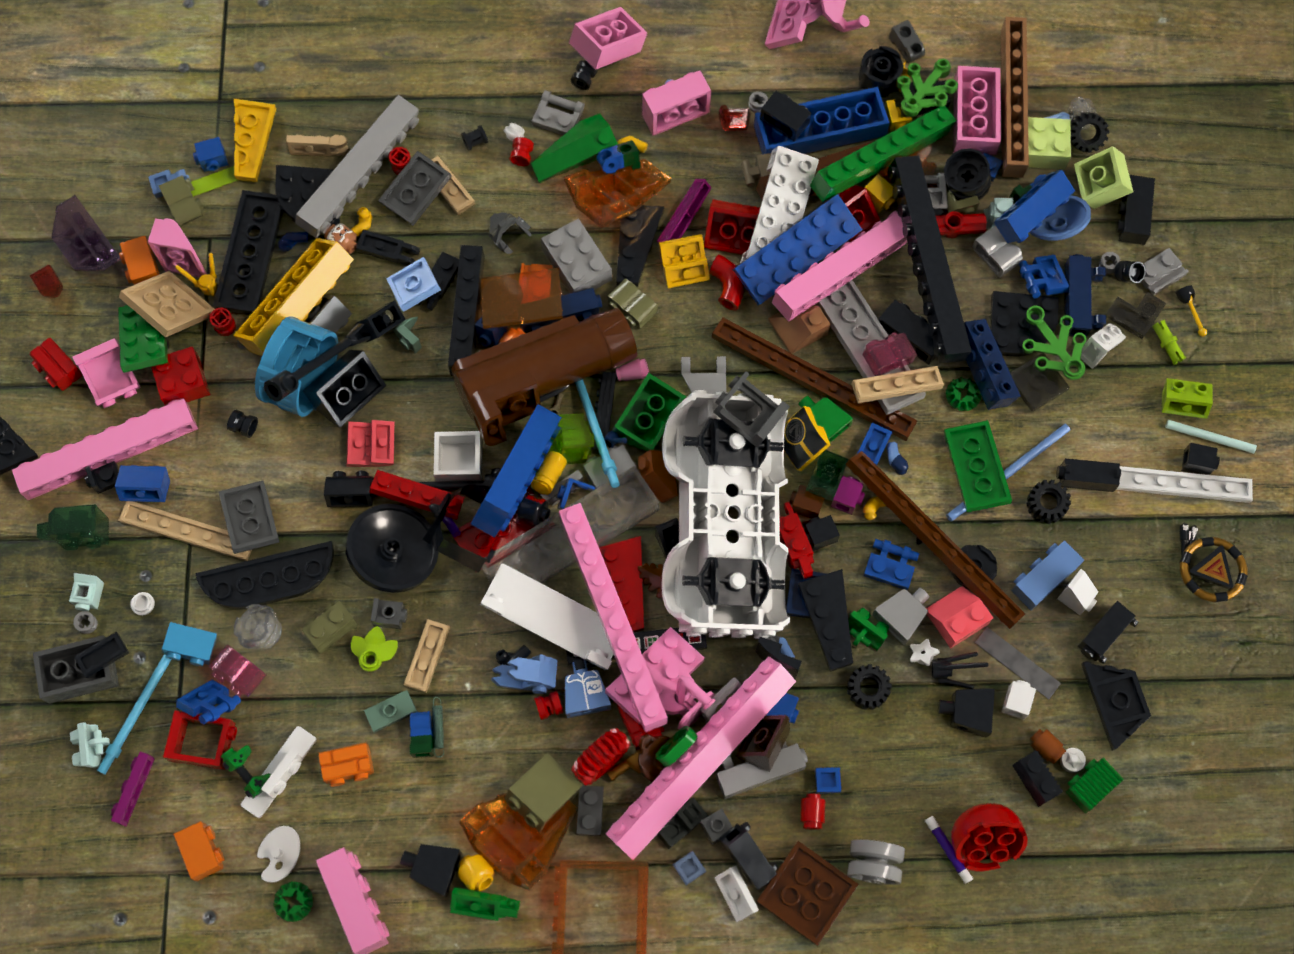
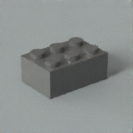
M102 635L34 652L33 659L39 698L51 704L118 687L115 662L86 678L74 658L77 654L106 637Z

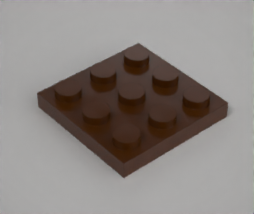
M797 841L776 872L777 875L769 882L757 903L818 946L859 884Z

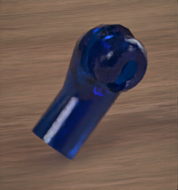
M287 232L280 239L278 246L280 250L287 252L297 243H308L309 234L308 232Z

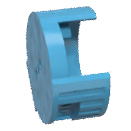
M293 316L282 320L269 339L257 368L255 378L257 399L265 403L274 404L285 411L301 417L309 415L313 409L316 410L303 390L337 361L338 354L299 379L297 390L278 402L271 400L267 396L264 384L283 370L293 373L339 343L337 334L314 324L311 325Z

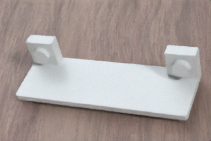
M782 146L772 150L766 170L770 172L749 249L743 253L740 264L802 220L811 190L810 184L814 179L819 162L817 158Z
M501 564L480 603L481 606L603 670H608L612 662L613 651L597 612L521 572Z

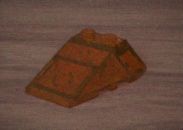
M646 159L640 160L641 168L635 170L628 166L608 174L602 168L589 172L588 169H582L564 176V181L576 208L600 228H604L634 213L671 182V178Z
M504 793L488 802L477 804L459 821L470 845L506 882L526 890H530L546 875L578 809L569 800L546 822L543 829L538 831L536 828L530 827L519 812L513 811L508 806L505 800L506 794Z

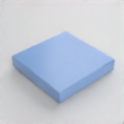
M424 257L386 278L403 312L441 290Z

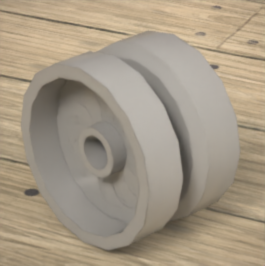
M852 840L850 854L860 860H853L848 863L847 876L868 883L900 885L902 870L890 864H900L904 861L905 848L880 841Z

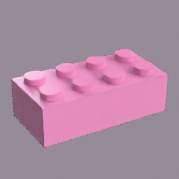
M958 66L954 80L958 82V87L954 93V117L957 121L953 126V153L961 149L971 148L980 151L982 154L996 155L1000 145V68Z
M343 847L316 860L353 953L368 954L389 944L386 938L390 936L385 923H382L377 917V914L380 913L379 907L375 899L372 900L368 895V891L371 890L366 877H363L358 871L362 867L357 855Z

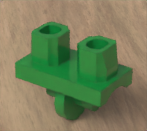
M861 608L857 612L853 611L848 618L850 635L856 638L853 645L857 647L861 642L866 647L871 646L878 651L888 637L889 626L880 621L876 626L868 621L871 614L865 608Z

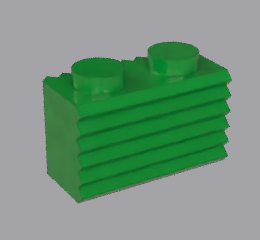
M1095 758L1084 767L1087 771L1081 777L1078 774L1075 775L1067 783L1070 787L1065 793L1084 813L1092 810L1124 780L1104 758L1098 761Z

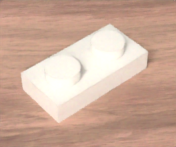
M733 866L714 877L736 922L759 911L737 866Z

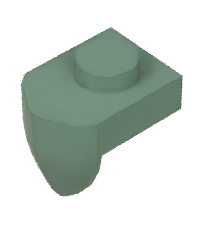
M418 317L406 319L393 329L400 339L399 343L406 350L411 349L415 354L422 347L420 340L410 330L415 325Z

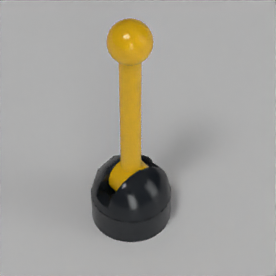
M1189 285L1175 292L1180 302L1188 304L1199 328V336H1206L1207 330L1203 328L1192 303L1195 298L1193 286Z

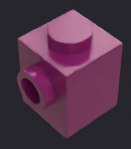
M842 476L831 507L852 515L856 504L861 506L865 496V492H862L864 484L860 483V480L855 477Z

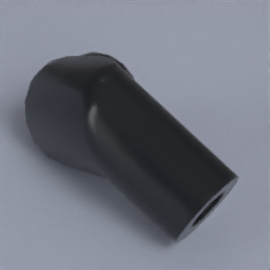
M523 645L515 653L499 650L496 653V659L500 665L511 666L508 664L509 661L517 657L526 659L532 652L527 646Z

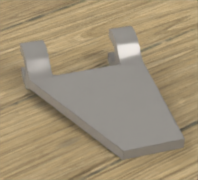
M726 356L717 357V373H691L690 357H681V375L691 393L695 390H705L707 394L726 392Z

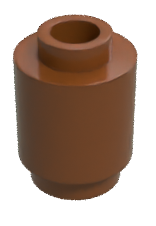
M1039 729L1030 738L1033 741L1030 746L1035 751H1039L1038 754L1052 764H1055L1066 752L1063 744L1048 729L1044 732Z

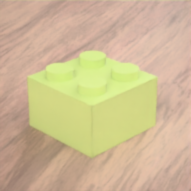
M1028 117V168L1066 169L1071 158L1070 119Z
M1113 146L1074 164L1082 199L1093 209L1133 192L1125 156Z

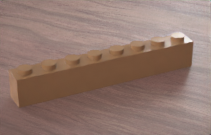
M1005 17L1001 29L1002 177L1023 178L1029 166L1027 18Z

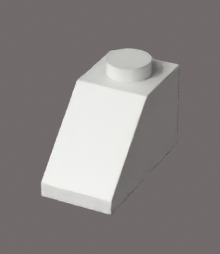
M1080 569L1057 599L1081 615L1085 610L1090 612L1097 602L1094 597L1097 595L1098 590L1085 571Z

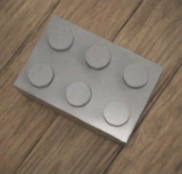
M579 218L541 238L543 252L570 293L590 288L595 290L612 281V268Z

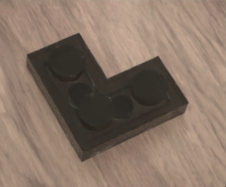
M1147 292L1137 308L1117 297L1105 315L1106 318L1143 339L1167 303Z

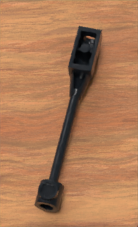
M394 300L383 305L357 322L342 341L293 373L283 370L267 380L264 384L267 396L276 402L282 400L297 390L299 379L346 348L377 339L406 320L396 301ZM386 310H389L392 313L393 320H391L390 317L386 315Z
M494 468L491 470V474H485L484 481H431L419 483L441 490H458L474 483L489 491L501 468ZM363 470L357 471L355 476H346V473L343 471H335L333 477H326L324 497L327 508L373 507V498L378 496L369 493L374 477L369 476V473Z

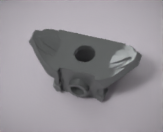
M501 212L499 214L494 213L490 217L491 222L488 236L507 255L513 251L503 242L501 237L511 225L516 224L529 237L532 235L528 231L531 227L519 216L516 218L510 213Z

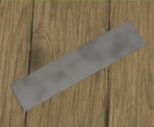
M988 627L976 640L975 643L1024 681L1028 682L1046 698L1050 699L1061 684Z

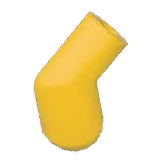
M878 497L870 498L863 507L864 518L867 520L875 519L877 517L876 512L880 507H886L885 504Z

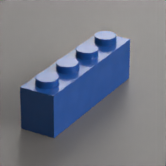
M1062 169L1048 173L995 220L994 224L1007 243L1015 241L1020 243L1029 237L1028 233L1039 228L1043 224L1042 220L1044 218L1052 216L1058 206L1070 200L1069 196L1075 189Z

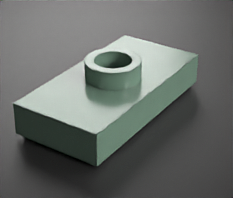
M405 690L364 710L373 732L376 733L409 717L410 713L417 712L408 690Z

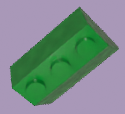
M648 373L612 431L616 432L620 438H627L626 444L645 451L653 450L664 433L670 414L686 396Z

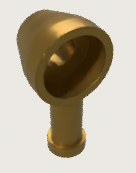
M640 749L611 771H607L608 776L613 782L630 768L638 774L641 773L638 766Z

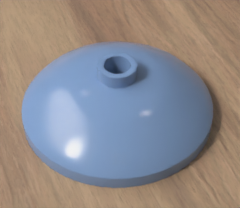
M1070 195L1068 202L1058 206L1052 216L1044 218L1042 220L1043 224L1029 233L1047 241L1071 238L1080 233L1089 224L1091 219L1090 207L1083 199Z

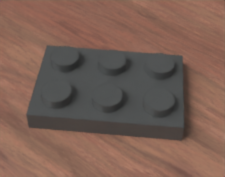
M417 151L378 201L407 223L414 226L451 179L452 175Z
M264 480L218 491L234 554L279 543Z

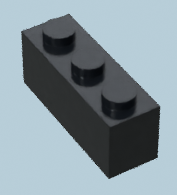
M1129 175L1133 192L1123 196L1122 201L1119 203L1118 214H1121V220H1118L1116 232L1119 233L1120 242L1145 245L1151 233L1155 178Z
M894 300L880 316L879 322L888 336L930 365L936 356L933 351V338L928 332L929 324L927 320L913 313L906 304Z

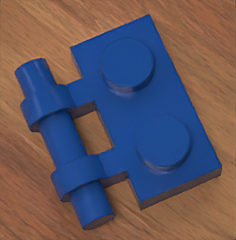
M1055 255L1034 257L1032 265H1028L1026 260L1019 263V272L1021 277L1026 280L1027 291L1032 294L1033 298L1041 296L1040 289H1044L1046 295L1068 292L1069 284ZM1038 274L1039 279H1034L1033 275Z
M875 539L873 548L879 549L881 552L880 555L870 554L864 576L908 590L915 567L906 563L908 559L917 562L919 553L912 551L907 546L903 548L891 544V541L886 539L884 541ZM888 552L901 556L900 561L886 558Z
M211 680L176 700L178 709L192 717L202 713L199 716V721L202 724H206L207 722H214L219 719L220 715L224 712L229 713L234 710L236 705L241 703V699L238 695L229 697V688Z

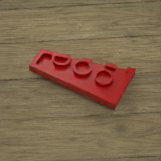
M641 536L599 547L633 633L644 630L643 578L639 577L640 572L638 570V566L642 565Z

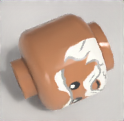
M342 223L333 224L324 235L326 240L337 241L349 254H352L356 249L357 234Z

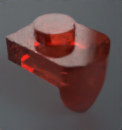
M726 105L720 107L719 121L725 131H743L748 129L751 115L749 108L728 109Z
M47 265L30 275L40 294L44 297L56 298L63 290V284L51 265Z

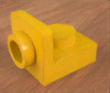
M895 100L886 101L884 107L890 122L888 133L912 122V117L910 116L901 117L900 108L896 107Z

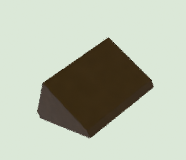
M787 715L764 716L745 737L736 757L770 772L790 733V718Z

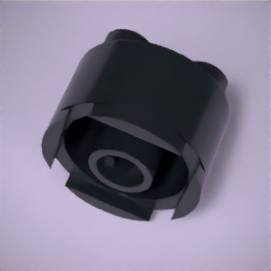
M887 46L868 50L862 58L859 71V86L864 90L878 87L881 97H888L889 94L897 89L898 78L903 72L904 65L900 59V54Z

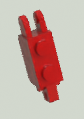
M786 502L784 503V511L787 516L780 517L779 514V540L788 548L787 562L789 567L799 568L803 579L813 577V569L811 567V564L814 563L813 550L798 514L794 513L790 503Z

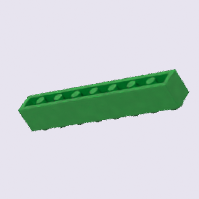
M946 106L938 107L819 170L810 187L820 200L824 202L889 167L895 157L910 156L947 136L957 120Z

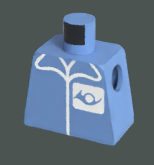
M586 660L572 662L574 674L565 676V708L567 718L611 710L610 700L605 693V687L598 670L588 671Z

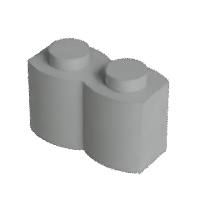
M996 226L978 237L972 246L978 256L987 263L989 268L999 278L1019 265L1023 259L1021 249L1017 245L1007 243Z

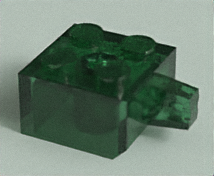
M96 504L57 507L49 513L48 522L37 524L36 534L39 540L55 541L65 550H77L78 547L83 546L100 548L101 545L109 544V518Z

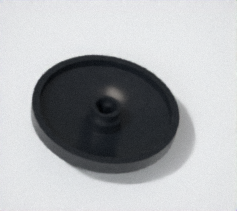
M398 504L377 505L361 513L351 525L345 545L347 560L356 576L368 586L390 593L409 591L421 585L430 576L437 563L439 552L436 551V534L433 536L430 544L422 539L430 523L421 514L411 508Z

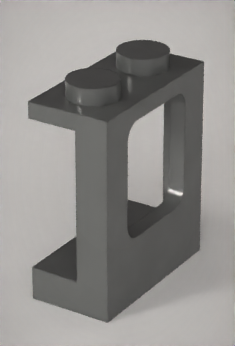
M746 371L741 378L736 375L728 385L731 388L729 393L723 392L715 401L718 406L713 413L754 446L758 447L790 406L784 401L777 405L746 380L749 375ZM736 391H741L761 407L760 414L749 426L745 425L725 408V404Z

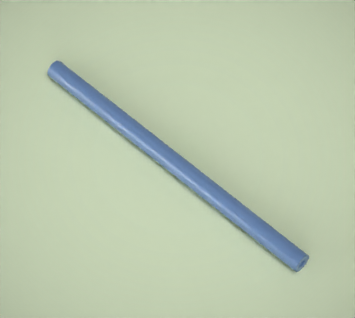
M1063 424L1004 470L1006 480L1070 431L1069 426ZM964 502L946 514L950 522L966 511Z

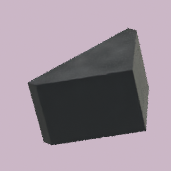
M677 518L655 526V537L665 559H667L672 548L679 543V521Z

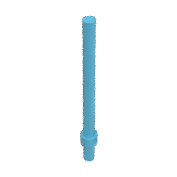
M580 380L575 382L602 459L601 466L603 472L608 476L611 487L617 488L620 483L616 474V464L608 452L584 381Z
M166 654L162 656L115 740L105 750L106 755L97 769L98 772L106 775L114 759H118L121 754L123 743L172 660L166 658Z

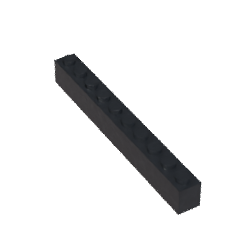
M920 156L895 157L888 167V177L892 181L893 196L897 200L898 216L902 219L903 235L907 238L908 254L913 261V274L917 277L918 293L922 296L923 312L927 316L929 323L928 332L934 342V354L937 356L939 364L964 361L972 351Z

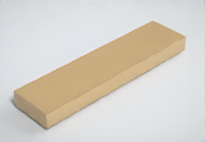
M938 366L852 381L857 403L942 389L944 386Z

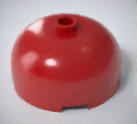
M983 803L967 809L958 817L952 828L951 843L957 860L963 863L966 869L982 872L1001 868L999 862L1008 861L1012 857L1014 860L1019 858L1026 849L1028 837L1020 818L1013 810L997 803ZM984 845H985L986 848H987V851H988V853H989L990 859H991L992 861H994V862H991V863H980V862H978V861H981L982 859H984V858L986 857V854H987V853H986V850H985Z

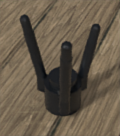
M977 652L937 658V660H932V679H938V684H950L974 689V686L971 684L947 678L952 677V669L988 667L989 664L987 662L951 663L978 656Z

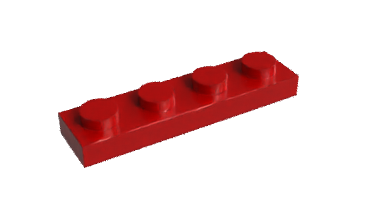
M380 470L376 471L369 493L426 511H430V504L440 505L448 493L452 494L451 492ZM457 495L446 508L445 516L457 520L465 497Z

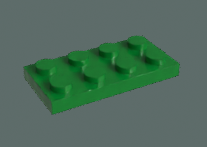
M130 306L118 307L120 367L123 373L168 363L166 337Z
M989 421L944 429L945 440L966 512L1011 504L1012 497Z

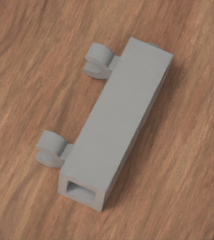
M785 741L770 772L748 762L734 767L729 755L721 763L724 771L718 772L716 779L724 799L804 770L808 758L803 748L800 749L798 743L787 747Z

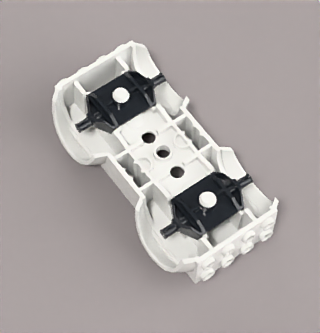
M695 390L672 411L663 434L662 453L665 467L671 475L679 480V543L668 554L663 568L661 586L664 605L667 611L679 621V632H686V636L698 637L700 634L709 633V637H723V635L732 634V638H746V636L754 635L755 639H759V637L767 639L769 636H775L776 632L782 631L783 627L790 623V617L787 616L785 604V569L788 548L779 540V488L788 483V478L785 477L784 430L788 410L763 442L756 447L713 413L718 406L715 401L723 392L707 394L705 390ZM740 393L737 396L732 395L725 404V408L747 426L751 425L761 412V407L744 393ZM766 395L777 405L781 403V399L773 398V395ZM734 484L737 486L738 495L736 497H730L726 493L727 485ZM729 507H734L737 509V519H732L729 517ZM729 530H734L738 533L739 538L736 543H730L726 539V533Z

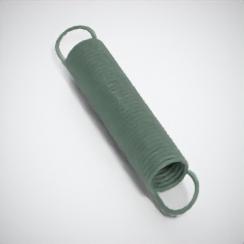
M433 699L434 755L440 758L442 756H437L435 749L444 748L443 706H434Z

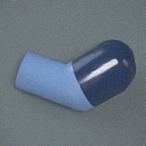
M890 442L887 444L888 462L897 474L904 475L909 467L908 462L899 453L898 444Z

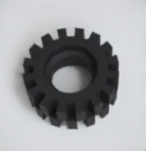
M1083 112L1080 116L1076 115L1075 120H1071V144L1082 152L1092 153V150L1098 151V147H1103L1105 145L1103 142L1108 140L1107 134H1109V130L1107 127L1109 126L1105 119L1092 112ZM1087 124L1094 125L1096 128L1095 136L1090 140H1083L1080 134L1081 129Z
M1055 480L1038 482L1027 497L1026 505L1030 507L1028 509L1029 514L1033 512V518H1040L1039 522L1041 523L1044 520L1047 521V524H1051L1052 521L1054 523L1058 522L1059 519L1064 517L1071 505V500H1069L1071 495L1070 493L1066 494L1068 489L1066 487L1062 489L1060 487L1062 483L1060 482L1054 484ZM1050 494L1054 496L1057 506L1054 509L1043 507L1040 502L1042 495Z
M868 664L865 667L862 665L850 676L847 684V693L851 696L850 700L856 702L855 705L857 707L860 705L863 707L862 709L870 708L872 710L882 706L887 700L892 684L889 682L890 677L885 675L886 671L884 669L881 671L879 666L872 667V664ZM864 679H873L878 685L877 693L871 696L864 694L861 691L860 683Z

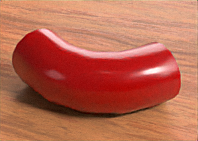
M718 254L711 265L709 274L718 278L723 285L722 293L718 299L719 303L729 310L736 311L741 304L745 292L744 285L733 271L737 266L726 257Z

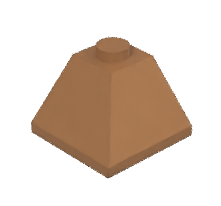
M816 304L789 322L780 312L768 318L770 324L791 354L827 336L831 325L820 307Z

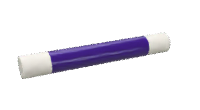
M931 816L926 819V824L963 882L966 884L973 880L964 864L957 860L953 846L935 818Z

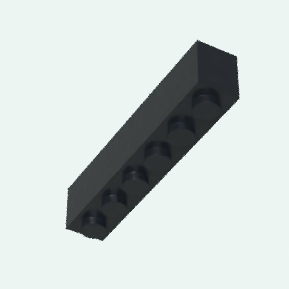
M461 245L448 360L451 376H453L452 366L458 359L475 354L477 339L475 323L479 319L485 260L483 246Z

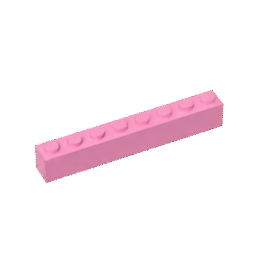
M892 212L883 222L878 221L870 231L861 232L853 242H846L836 253H829L819 264L817 262L812 264L807 272L797 274L787 285H780L774 291L775 295L772 304L789 322L907 244V238L903 235L902 219L898 216V212Z
M184 398L181 400L176 399L164 407L149 410L145 415L129 418L121 425L110 426L104 432L97 435H89L80 442L67 444L61 450L43 454L37 460L21 463L12 472L20 494L27 500H30L83 478L87 475L85 467L90 466L92 469H96L113 461L119 463L193 432L198 427Z

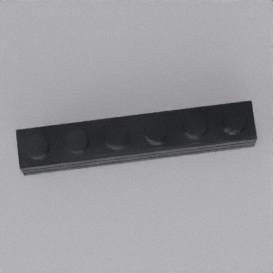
M603 371L602 376H599L598 384H601L600 389H597L599 401L595 403V410H597L596 418L602 435L605 437L610 430L616 373ZM593 438V441H590V449H592V454L600 455L595 439Z

